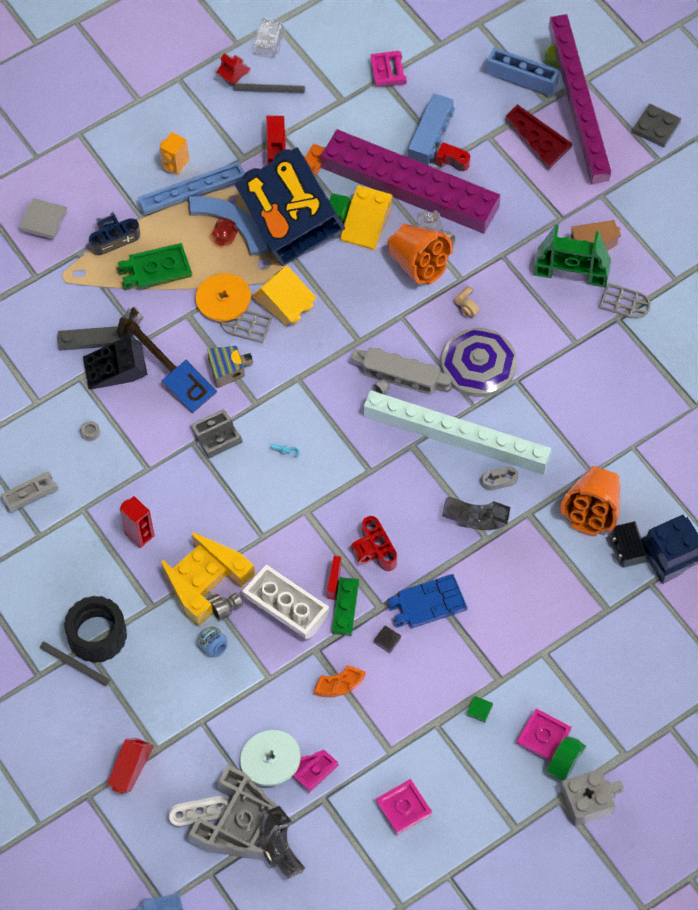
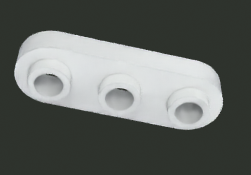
M215 796L176 804L169 810V819L175 826L194 824L198 817L205 821L222 818L229 805V800L224 796ZM218 803L223 804L221 807L216 806ZM198 807L203 808L201 811H196ZM181 811L182 814L176 815V812Z

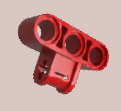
M365 517L362 521L364 537L350 545L351 550L355 551L358 557V563L365 564L376 559L383 570H394L397 566V552L377 517ZM368 526H374V527H375V528L372 529V530L367 529ZM377 542H383L384 544H383V545H376L375 543H377ZM387 557H390V558H392L393 560H391V561H386V560H384V559L387 558Z

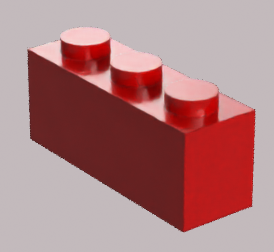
M133 496L125 500L119 509L125 534L142 548L155 534L150 510Z

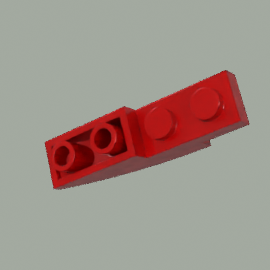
M266 115L268 165L273 162V158L277 153L286 149L284 116Z

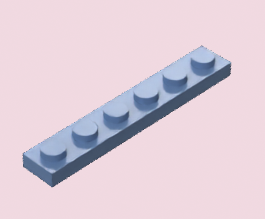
M236 162L138 197V201L144 215L189 200V197L200 196L240 182L245 173L240 162Z

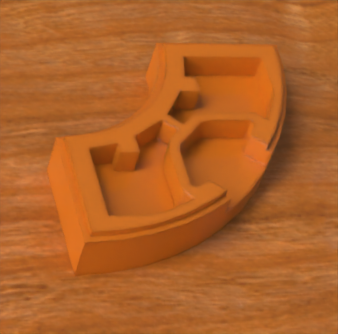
M347 665L337 675H321L313 694L328 698L345 695L362 682L366 672Z

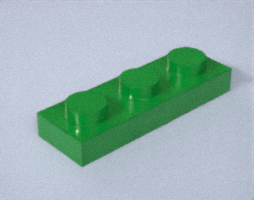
M344 577L339 579L332 634L352 636L359 579Z

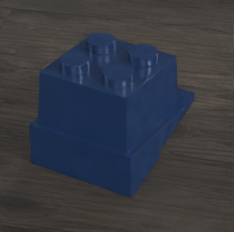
M684 514L649 529L647 536L642 538L647 559L662 584L667 583L681 575L685 570L698 564V533L688 516L685 518Z

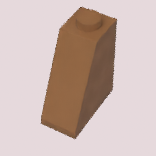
M615 220L571 226L570 237L574 240H587L594 243L596 231H599L608 251L617 246L618 238L621 237L620 227H616Z

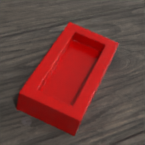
M333 556L327 588V599H336L342 566L341 556Z

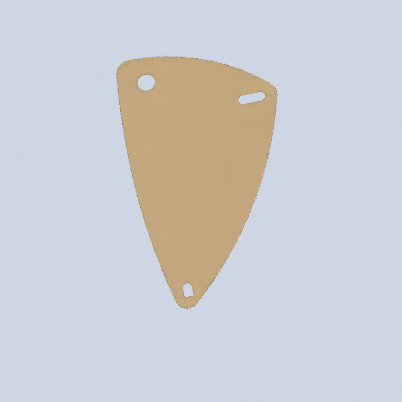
M227 188L201 195L218 198L229 202V197L234 195L236 196V206L252 217L237 188ZM186 200L138 220L141 235L137 241L103 255H95L91 250L88 251L63 272L62 278L66 283L124 288L123 277L131 276V273L129 271L126 274L120 275L118 271L119 261L129 260V255L179 243L183 245L192 271V277L141 289H198L207 278L222 273L237 275L248 285L266 283L284 266L281 265L269 246V254L250 255L248 244L238 229L217 216L191 215L190 201ZM230 229L229 231L232 232V236L230 235L229 232H224V233H223V231ZM260 260H268L270 267L267 270L259 269L258 262ZM83 270L86 272V275L83 277H73V271ZM135 285L131 289H138V286Z

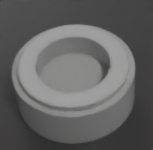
M93 421L84 423L81 426L83 439L87 441L96 440L100 435L99 425Z

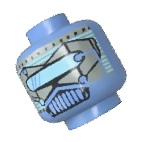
M217 627L204 628L199 634L198 645L209 656H218L227 648V637Z

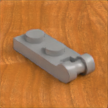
M45 472L1 494V497L11 513L47 494L56 492L58 486L52 481L51 474Z

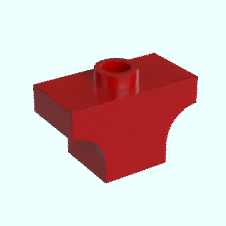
M223 53L220 58V67L216 73L234 84L238 83L243 75L248 74L251 68L244 64V60L237 55L232 57Z

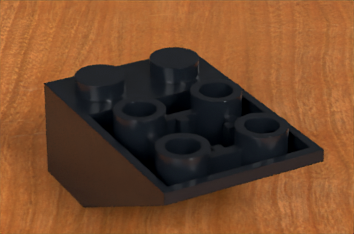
M131 335L83 356L88 389L90 390L133 382L148 375L142 343Z

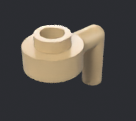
M469 286L454 299V303L462 307L461 311L465 316L475 317L480 311L478 306L471 299H465L473 292Z

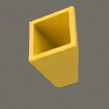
M288 265L276 272L251 296L285 325L291 322L295 324L301 318L300 313L309 311L314 306L312 302L316 299L315 295Z

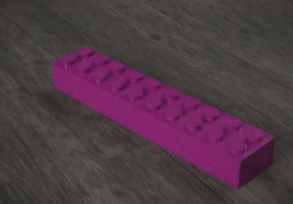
M336 129L321 154V168L371 189L392 194V197L483 234H485L500 207V194L338 129Z

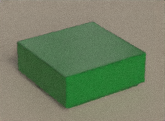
M474 696L467 711V716L486 723L493 703Z

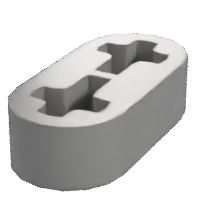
M514 467L487 471L483 474L482 485L487 490L513 486L517 483L518 472ZM509 473H510V476H512V479H509L508 477H506V474H509ZM488 478L494 480V483H490V481H488Z

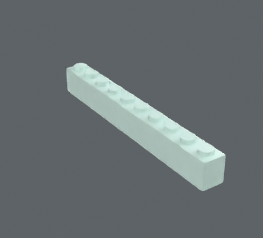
M371 390L364 404V417L543 475L550 460L551 448Z

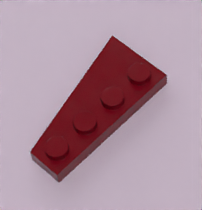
M518 104L506 114V121L548 169L572 148V142Z

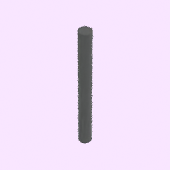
M234 83V90L305 93V86Z
M45 641L41 643L40 648L102 685L107 686L110 679Z

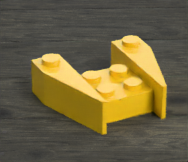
M193 532L192 540L196 548L174 568L169 566L164 560L161 561L163 573L185 615L199 627L213 614L212 604L204 597L227 576L242 588L255 576L254 565L241 553Z

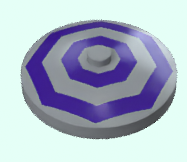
M472 328L456 334L448 341L442 353L441 366L442 372L452 377L451 385L455 390L472 397H487L499 393L510 384L516 372L517 357L512 344L500 333L485 328Z

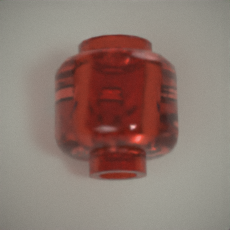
M228 218L217 220L211 232V236L215 239L214 242L220 246L232 244L238 233L236 223Z

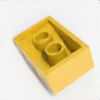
M358 185L344 226L346 229L342 231L340 241L375 251L392 209V194Z

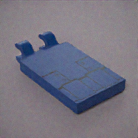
M454 574L398 591L399 597L387 599L390 611L400 607L403 611V614L394 616L396 628L410 624L411 628H415L467 611V605Z

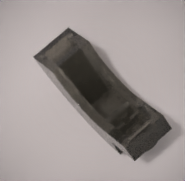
M448 496L445 499L442 516L457 521V525L476 530H493L508 524L511 507L495 501L486 505H474Z
M277 806L267 810L262 817L259 832L262 850H264L263 854L271 868L278 866L289 879L301 874L305 867L292 852L287 841V830L292 821L283 809Z

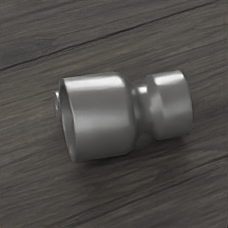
M236 592L230 595L228 599L222 598L218 594L206 599L212 604V611L219 621L230 616L233 609L243 607V602Z

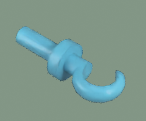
M271 444L272 449L282 451V454H285V452L290 454L292 450L297 452L294 457H298L300 454L299 449L296 447L286 448L287 445L282 447Z

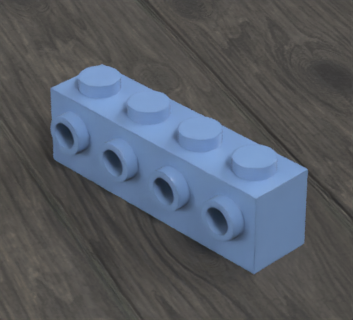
M494 47L487 59L486 73L552 96L559 83L560 70Z
M433 93L408 148V158L429 165L431 159L434 160L437 152L436 147L441 145L443 139L442 133L447 131L449 126L448 120L450 117H453L455 112L453 99Z

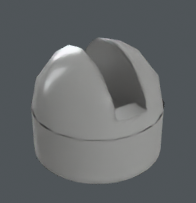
M379 380L373 384V388L377 393L385 395L389 391L390 385L386 380Z

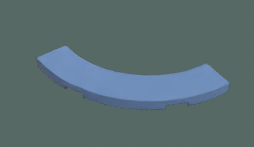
M204 196L189 197L191 215L220 217L243 234L248 244L250 255L269 254L267 242L255 220L243 209L218 198Z

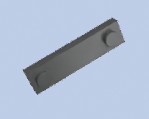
M118 326L58 331L59 351L100 348L128 335L134 336L128 331L121 337L117 332Z

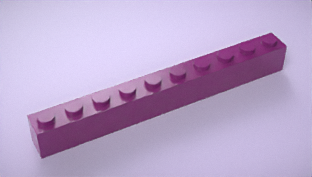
M563 14L550 17L548 29L591 184L607 182L610 179L611 168L568 15Z

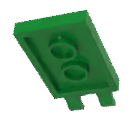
M182 243L129 255V260L118 262L120 275L126 274L129 271L131 273V276L123 277L125 290L131 289L135 285L138 286V289L192 277V271Z

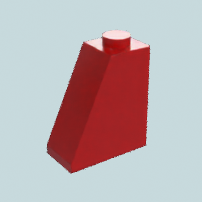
M138 738L125 739L107 785L112 786V790L120 794L130 792L154 745Z

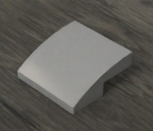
M33 198L24 214L19 230L54 239L60 230V223L67 214V207Z

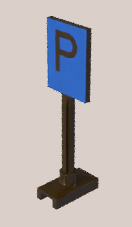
M133 307L130 310L129 318L124 319L121 317L119 319L117 332L121 337L128 331L135 335L164 365L170 374L161 382L193 414L215 395L217 390L187 359L176 367L141 331V327L136 323L139 312Z

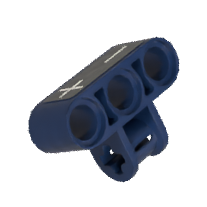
M114 212L104 218H97L96 222L100 230L93 232L89 236L90 249L95 255H103L137 241L141 235L138 221L134 218H129L119 222Z

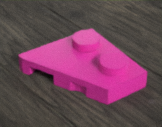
M321 750L311 756L301 757L299 767L292 777L310 793L339 764L329 753Z

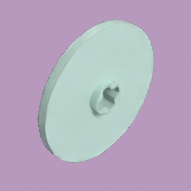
M268 730L256 734L245 744L241 752L240 764L243 772L251 778L253 783L260 786H275L282 784L294 775L300 764L301 752L296 740L291 735L279 730ZM273 755V756H274V759H270V760L268 761V760H267V757L270 758V757Z

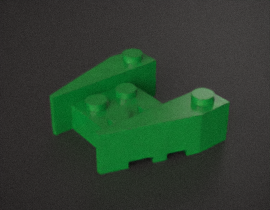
M556 224L538 247L533 276L552 278L553 269L589 275L588 285L606 288L611 258L599 231H596L594 243L587 240L580 241L568 237H558L559 225Z

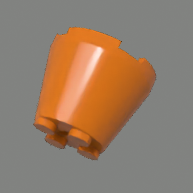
M406 223L394 235H391L387 241L390 256L418 284H432L439 279L447 268L445 264L449 254L453 252L452 241L447 235Z
M592 466L569 489L563 497L560 509L561 514L565 515L571 522V527L588 535H598L606 531L611 532L615 528L619 519L621 485L619 475L597 466Z

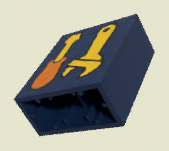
M298 147L293 150L285 149L280 151L273 158V162L261 169L253 168L243 175L242 180L235 184L269 248L282 266L346 229Z

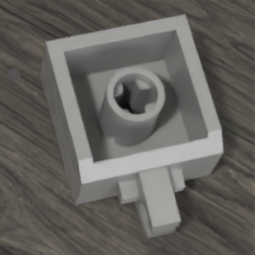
M601 769L563 780L561 784V792L575 826L614 813L615 803L613 799L615 794L623 792L624 789L621 780L612 783L609 780L605 781Z

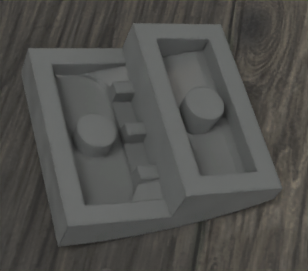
M225 409L190 425L208 458L243 442Z

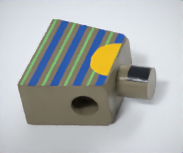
M237 346L207 349L208 360L217 388L245 376L244 366L253 364L251 353L240 355Z

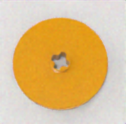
M222 273L213 275L203 281L196 292V304L199 311L206 318L213 321L225 322L234 320L244 314L251 303V291L248 284L234 274Z

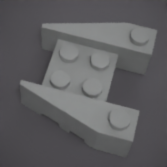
M227 765L218 781V790L233 798L217 826L198 817L189 833V842L208 852L262 860L264 850L256 847V844L271 817L283 822L284 811L275 802H272L264 794V791L251 781V778L246 773Z

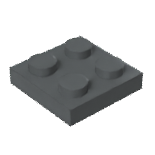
M649 103L633 128L632 133L664 148L679 126L681 118Z

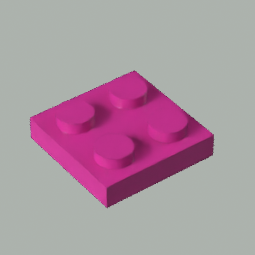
M536 708L516 744L551 762L562 740L568 737L572 727Z
M411 779L376 798V803L397 835L432 815L431 809Z

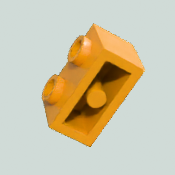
M171 132L166 140L164 139L161 142L159 149L162 167L167 172L178 175L189 161L187 139Z

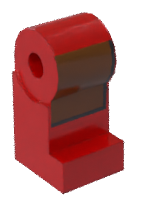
M442 142L435 156V165L442 167L444 163L455 167L458 171H466L470 167L471 156L469 152Z

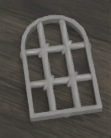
M608 283L599 309L628 318L639 319L648 314L651 303L649 298L641 292ZM612 287L621 291L617 294L608 291V288ZM625 291L636 294L635 298H630L622 294ZM606 294L617 296V302L606 300ZM638 296L643 297L647 302L637 300ZM621 299L633 301L632 306H626L619 302ZM603 302L615 305V308L611 309L602 306ZM636 303L647 305L648 309L644 311L634 307ZM623 307L626 309H630V313L628 314L621 311H617V308ZM635 311L643 313L641 315H632Z
M246 310V314L255 316L254 320L243 318L241 315L236 318L235 325L221 322L222 329L226 333L263 344L272 317ZM257 318L268 319L269 322L268 324L258 322ZM239 321L250 322L252 325L250 329L238 325ZM224 325L234 328L233 331L227 330ZM254 325L265 326V332L256 331L253 329ZM236 329L245 330L249 333L247 336L235 333ZM251 333L263 335L262 340L250 337Z

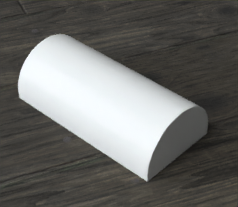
M265 565L242 591V596L305 639L311 638L319 630L329 612V606L268 565Z

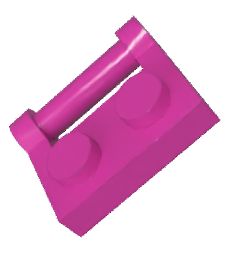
M400 51L370 54L376 87L394 84L402 86L407 83V78L403 72L402 53ZM389 60L395 62L397 76H392Z

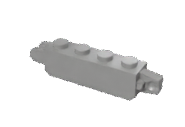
M369 347L368 351L354 349L351 356V362L363 367V372L367 377L386 380L388 383L428 395L435 393V390L449 392L452 389V377L441 373V368L433 364L421 363L416 359H408L396 353L391 354L384 352L380 348L374 349Z

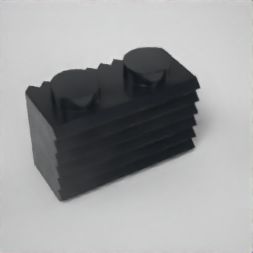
M636 521L615 526L610 534V540L612 545L617 547V561L622 563L623 568L645 563L647 554Z

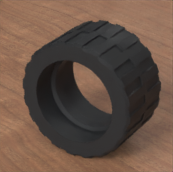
M103 596L82 598V600L77 601L70 607L65 617L64 628L70 648L77 657L82 658L84 661L92 663L105 662L119 654L125 645L127 629L122 610L109 598L107 599ZM104 617L114 623V629L111 634L100 641H86L77 634L80 626L90 618Z

